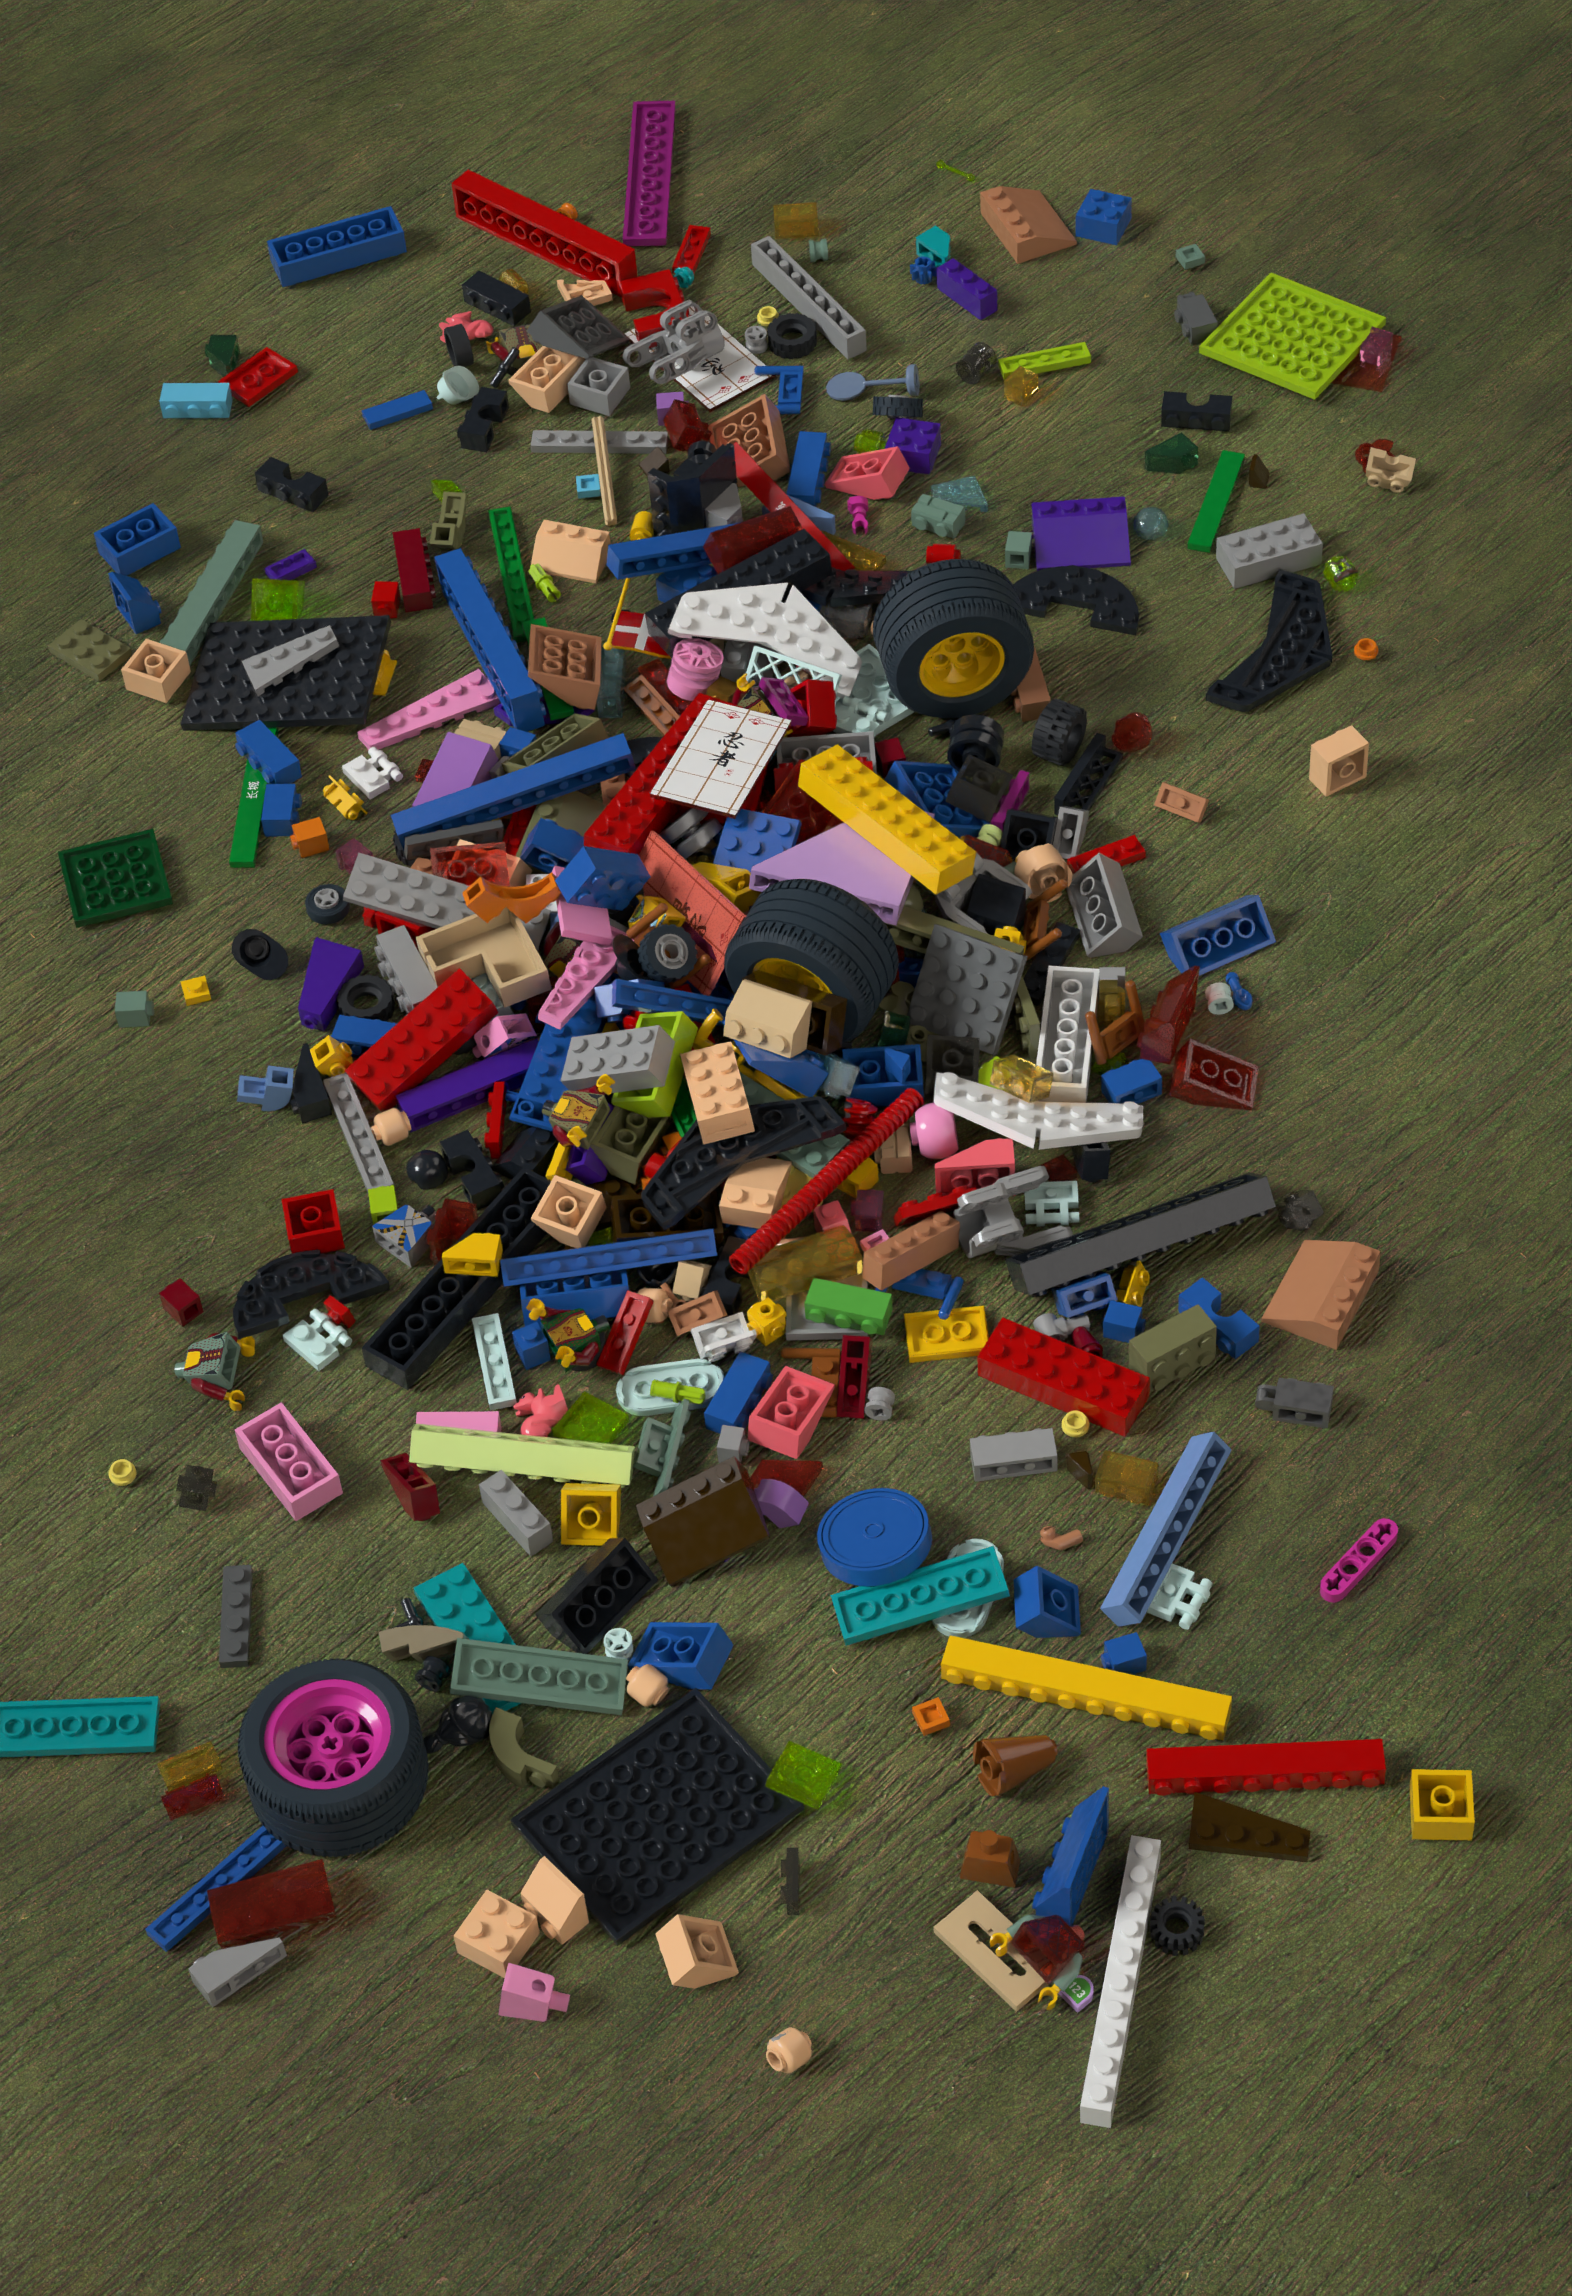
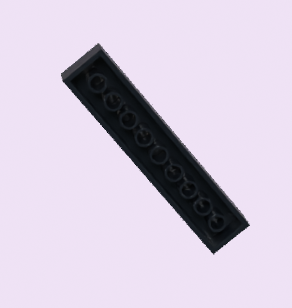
M523 1167L454 1245L473 1233H492L501 1237L503 1249L501 1259L527 1256L547 1234L546 1231L531 1220V1217L551 1181ZM441 1259L362 1347L365 1366L404 1389L409 1390L503 1284L501 1263L498 1277L445 1273Z
M1248 1172L1005 1259L1014 1290L1031 1295L1032 1297H1038L1046 1294L1048 1288L1054 1286L1063 1288L1071 1285V1280L1079 1277L1081 1279L1092 1278L1097 1275L1096 1271L1104 1268L1107 1271L1117 1269L1122 1266L1121 1262L1129 1259L1131 1262L1146 1258V1253L1155 1250V1253L1167 1251L1171 1248L1170 1245L1176 1242H1180V1244L1192 1242L1195 1240V1236L1201 1233L1211 1235L1219 1232V1227L1242 1224L1244 1222L1243 1218L1252 1215L1253 1218L1267 1215L1269 1213L1268 1209L1274 1208L1276 1205L1267 1176Z

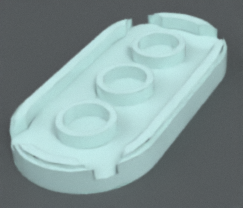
M690 1359L639 1366L627 1371L622 1380L620 1378L616 1387L617 1399L620 1406L626 1412L636 1416L672 1413L682 1401L674 1403L672 1399L653 1397L650 1395V1387L654 1379L670 1383L680 1381L682 1385L703 1388L705 1390L706 1396L703 1404L689 1403L688 1410L706 1408L725 1377L720 1367H716L706 1359Z
M970 1539L960 1546L959 1544L950 1551L947 1558L948 1560L994 1546L1002 1572L1004 1571L1002 1554H1000L998 1548L993 1543L983 1539ZM993 1601L933 1619L932 1623L939 1632L948 1637L950 1635L961 1638L972 1636L985 1625Z

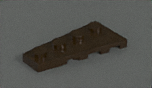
M1194 1792L1189 1837L1190 1850L1308 1863L1310 1830Z

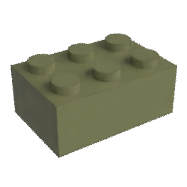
M1197 1304L1130 1339L1129 1369L1150 1377V1393L1155 1390H1161L1168 1383L1177 1378H1184L1191 1371L1200 1366H1206L1215 1359L1217 1326Z

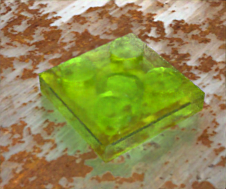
M584 1391L552 1431L553 1436L560 1439L611 1444L630 1420L628 1414Z
M788 1741L768 1776L765 1787L819 1810L841 1770L842 1763L792 1741Z

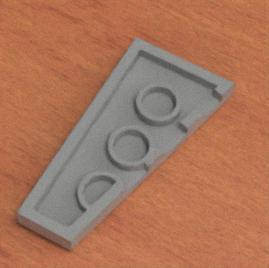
M329 625L245 659L242 663L257 696L265 693L264 688L271 684L274 686L278 685L283 681L282 677L292 671L294 673L299 672L303 669L302 667L306 662H315L339 647V644Z

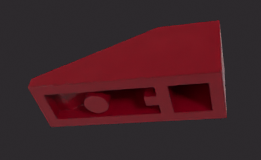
M843 1335L836 1417L864 1419L873 1344L871 1337Z
M407 1453L380 1460L381 1466L404 1511L414 1521H425L430 1519L431 1516L440 1514L436 1484L416 1463L409 1462L410 1456Z

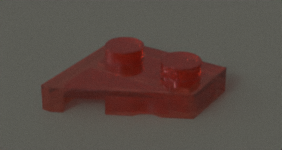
M761 1460L750 1479L754 1489L758 1488L762 1479H773L791 1486L805 1497L823 1470V1462Z

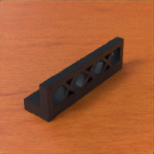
M1095 734L1055 795V815L1059 814V809L1063 806L1072 807L1080 805L1083 810L1089 811L1121 763L1123 753L1106 748V735ZM1103 756L1114 759L1113 762L1106 764L1101 762ZM1102 773V778L1091 780V774ZM1091 789V795L1081 797L1080 791Z

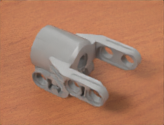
M688 300L665 311L660 318V324L665 330L656 332L628 346L623 352V360L631 367H640L669 353L670 355L654 362L649 371L650 378L658 384H664L693 370L702 361L722 352L725 346L724 338L717 324L716 315L710 311H702L699 305ZM694 306V314L687 317V309ZM705 316H710V323L705 326ZM670 318H675L674 320H672V325H669L668 323L671 322ZM657 342V349L650 353V344ZM634 351H638L637 360L631 362L630 355ZM675 362L681 367L676 369ZM663 367L664 374L662 377L656 378L655 373L657 369Z
M977 853L973 874L937 895L916 879L917 885L935 897V902L945 920L986 934L988 933L982 925L960 911L971 900L978 874L1026 888V900L1032 894L1030 887L995 861L982 859Z
M1045 1166L1034 1167L999 1178L993 1185L965 1193L957 1199L959 1208L954 1210L953 1218L960 1222L959 1244L968 1258L992 1251L997 1255L1013 1257L1074 1235L1071 1227L1058 1226L1026 1237L1022 1236L1024 1230L1019 1219L1015 1218L1008 1198L1036 1189L1040 1184L1048 1180L1049 1175Z

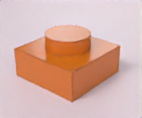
M939 1697L912 1707V1714L923 1736L950 1726V1719Z

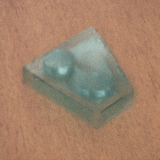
M975 475L931 485V494L935 498L964 506L965 510H967V506L980 507V512L988 511L987 501Z

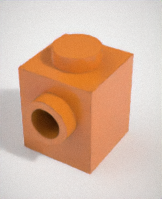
M320 817L292 825L294 835L290 836L293 850L298 849L301 858L330 850L327 834Z

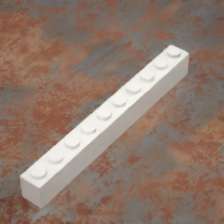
M1131 1835L1080 2104V2123L1111 2128L1160 1863L1161 1840Z

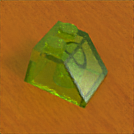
M252 578L251 621L300 619L304 606L305 581Z

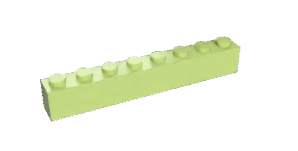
M415 1424L411 1433L409 1462L417 1463V1466L422 1468L441 1465L446 1470L457 1471L460 1468H469L472 1472L479 1474L502 1470L507 1476H515V1473L526 1474V1477L529 1479H542L545 1476L554 1477L553 1480L557 1482H569L570 1479L581 1480V1483L597 1484V1482L621 1484V1488H624L625 1485H630L632 1480L635 1446Z

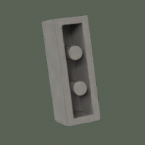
M1038 1428L1026 1432H1008L1002 1435H982L977 1438H970V1456L975 1482L1058 1471L1057 1451L1052 1428Z
M502 1470L479 1484L482 1503L530 1556H533L553 1542L549 1521Z

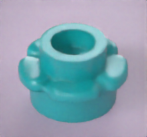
M678 267L675 269L674 277H677L679 286L681 288H688V285H691L694 281L693 271L688 267Z

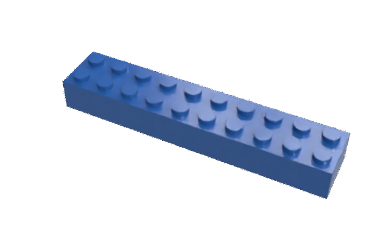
M461 548L435 556L441 591L513 727L528 732L545 726L543 716L546 715V710L543 702L540 701V698L543 697L540 685L538 683L534 684L535 681L528 677L525 658L523 654L519 655L516 641L510 640V631L507 625L503 627L502 616L499 611L495 612L494 601L492 597L488 598L485 584H480L481 581L477 570H472L473 565L470 557H465Z

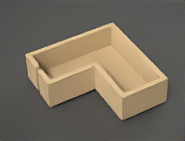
M506 907L499 916L494 917L488 923L477 914H473L416 937L419 953L438 987L460 968L470 979L486 973L504 1008L551 990L548 970L520 918Z

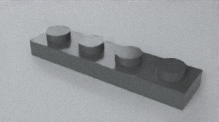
M501 819L473 825H462L447 830H437L421 835L415 834L405 837L404 853L406 859L411 860L418 857L452 852L455 850L460 839L480 846L499 843L503 839V824Z
M251 1565L223 1566L219 1652L221 1668L249 1667L253 1569Z

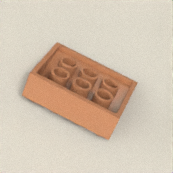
M999 186L980 192L982 216L1017 264L1077 245V240L1039 190Z
M766 394L708 425L710 442L715 445L716 449L722 444H734L737 442L773 480L791 471L780 412ZM736 477L738 487L746 486L738 477Z
M531 624L528 677L571 706L584 710H595L600 688L601 637Z
M1304 1240L1262 1316L1261 1322L1337 1350L1379 1271L1381 1251L1357 1242Z

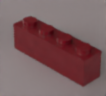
M420 528L392 532L405 612L432 609V599L436 598L434 584L429 585V583L434 581L432 569L426 568L431 566L429 552L424 553V551L428 550L426 537H421Z

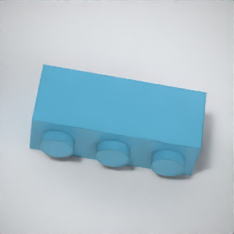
M163 383L159 402L163 418H229L233 398L229 383Z

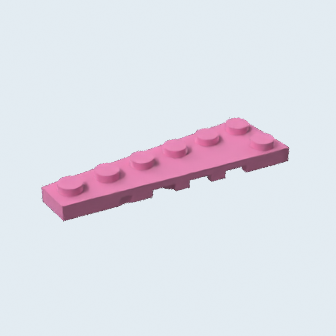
M477 669L358 731V739L368 750L371 747H376L379 750L406 738L417 736L421 733V730L428 727H433L434 729L441 727L442 722L453 718L457 721L464 718L466 713L474 710L478 713L497 706L501 702L488 678Z
M610 926L612 942L616 935L623 934L627 936L625 932ZM583 941L580 947H577L571 962H568L562 977H559L555 988L550 992L541 1007L538 1020L559 1030L563 1028L595 993L594 987L601 986L616 970L615 962L617 957L613 951L612 942L610 946Z

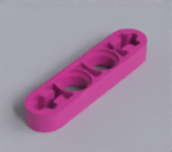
M1386 1518L1377 1520L1322 1578L1320 1585V1594L1324 1600L1332 1603L1341 1601L1396 1543L1398 1526L1393 1520ZM1387 1530L1390 1531V1535L1387 1534V1533H1385V1534L1380 1538V1543H1379V1541H1377V1540L1379 1539V1537H1380V1531H1381V1532H1386ZM1369 1546L1376 1552L1371 1556H1366L1360 1552V1549ZM1354 1565L1358 1568V1572L1347 1574L1343 1571V1567ZM1338 1578L1341 1580L1338 1584V1590H1328V1586L1334 1587L1338 1583Z

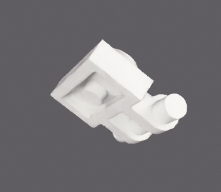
M371 747L368 751L372 758L367 760L363 755H360L342 766L343 773L369 799L390 789L388 782L390 779L393 778L398 782L403 778L399 767L394 762H390L387 759V755L376 747ZM381 766L384 770L379 772L376 768Z

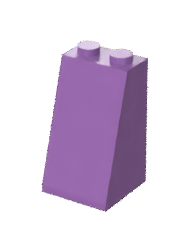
M447 732L412 807L493 779L489 770L499 759L492 745Z

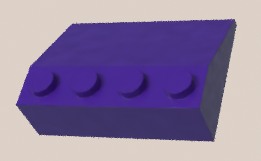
M1125 497L1032 503V529L1037 571L1069 565L1086 568L1131 566Z

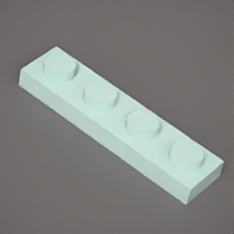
M499 1314L472 1318L490 1411L514 1406L516 1404V1397Z

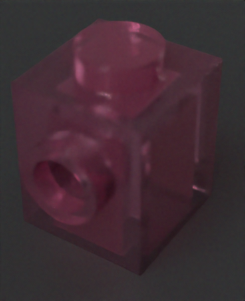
M874 1189L857 1190L856 1200L851 1201V1216H855L856 1231L878 1232L883 1229L884 1191Z

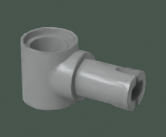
M1045 1313L1037 1317L1033 1322L1035 1331L1062 1342L1079 1326H1084L1088 1331L1090 1330L1087 1314L1064 1319L1063 1317L1056 1318L1052 1313Z

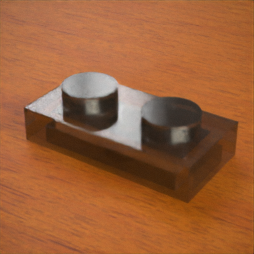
M787 1848L786 1859H781V1877H786V1886H781V1904L787 1905L788 1915H800L799 1848Z

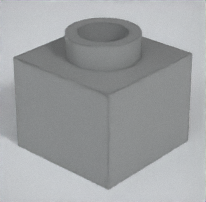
M722 1425L717 1444L718 1462L721 1463L735 1456L741 1463L742 1457L747 1456L749 1451V1440L745 1439V1430L741 1427Z

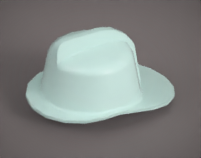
M454 366L444 371L443 377L438 381L437 389L439 395L437 399H444L451 405L467 401L478 394V381L471 371L465 367Z

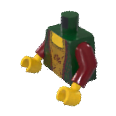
M536 1298L531 1299L526 1307L527 1310H531L529 1313L531 1320H537L539 1317L542 1319L540 1320L542 1332L555 1355V1359L559 1361L565 1372L570 1371L577 1365L588 1366L601 1349L599 1334L610 1329L605 1315L590 1320L584 1309L581 1308L574 1310L554 1309L546 1307L541 1300Z

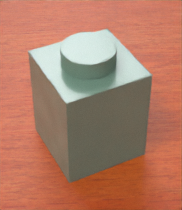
M1008 531L1005 548V568L1029 569L1032 553V533Z
M147 991L116 993L115 1014L119 1028L149 1026L150 1016H154V1002L149 1001Z

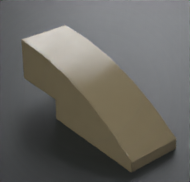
M429 1625L396 1627L379 1632L382 1653L392 1662L412 1656L422 1664L427 1656L441 1658L455 1653L457 1638L469 1639L462 1632Z

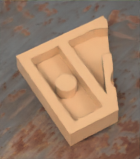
M557 280V287L565 301L581 295L593 306L613 301L612 293L605 280H577V284H564V280Z

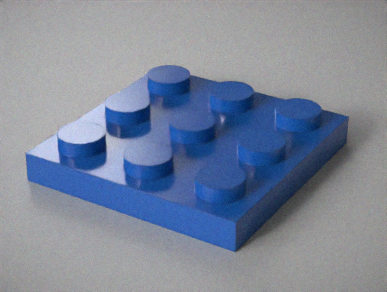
M739 809L736 815L728 813L713 864L747 869L751 872L752 866L796 846L802 823L796 819Z

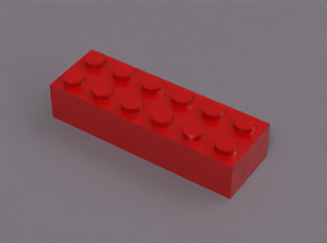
M459 968L353 1062L345 1072L381 1113L385 1112L397 1104L396 1095L419 1085L499 1012L487 995Z
M1003 1317L977 1356L978 1376L1066 1413L1075 1410L1085 1414L1090 1423L1126 1437L1150 1397V1377Z

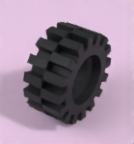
M1171 1896L1170 1903L1167 1898L1162 1900V1906L1157 1903L1150 1918L1152 1941L1155 1940V1946L1158 1949L1163 1946V1952L1168 1954L1169 1949L1173 1950L1172 1956H1178V1951L1182 1950L1183 1956L1187 1955L1189 1948L1192 1952L1195 1951L1197 1944L1201 1945L1204 1936L1205 1919L1202 1916L1201 1908L1198 1907L1196 1909V1903L1193 1900L1187 1904L1186 1897H1182L1181 1902L1177 1901V1896ZM1180 1918L1188 1923L1189 1928L1184 1933L1175 1934L1169 1932L1165 1925L1170 1919Z

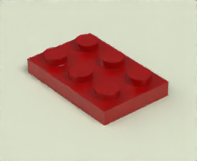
M266 347L224 376L218 383H229L232 397L250 407L298 373L297 365Z
M968 1185L953 1189V1192L946 1196H943V1193L940 1192L927 1196V1200L918 1203L917 1199L904 1202L902 1207H899L893 1216L895 1225L898 1227L923 1220L941 1210L945 1213L954 1211L959 1208L957 1199L960 1196L977 1189L976 1187L969 1189Z

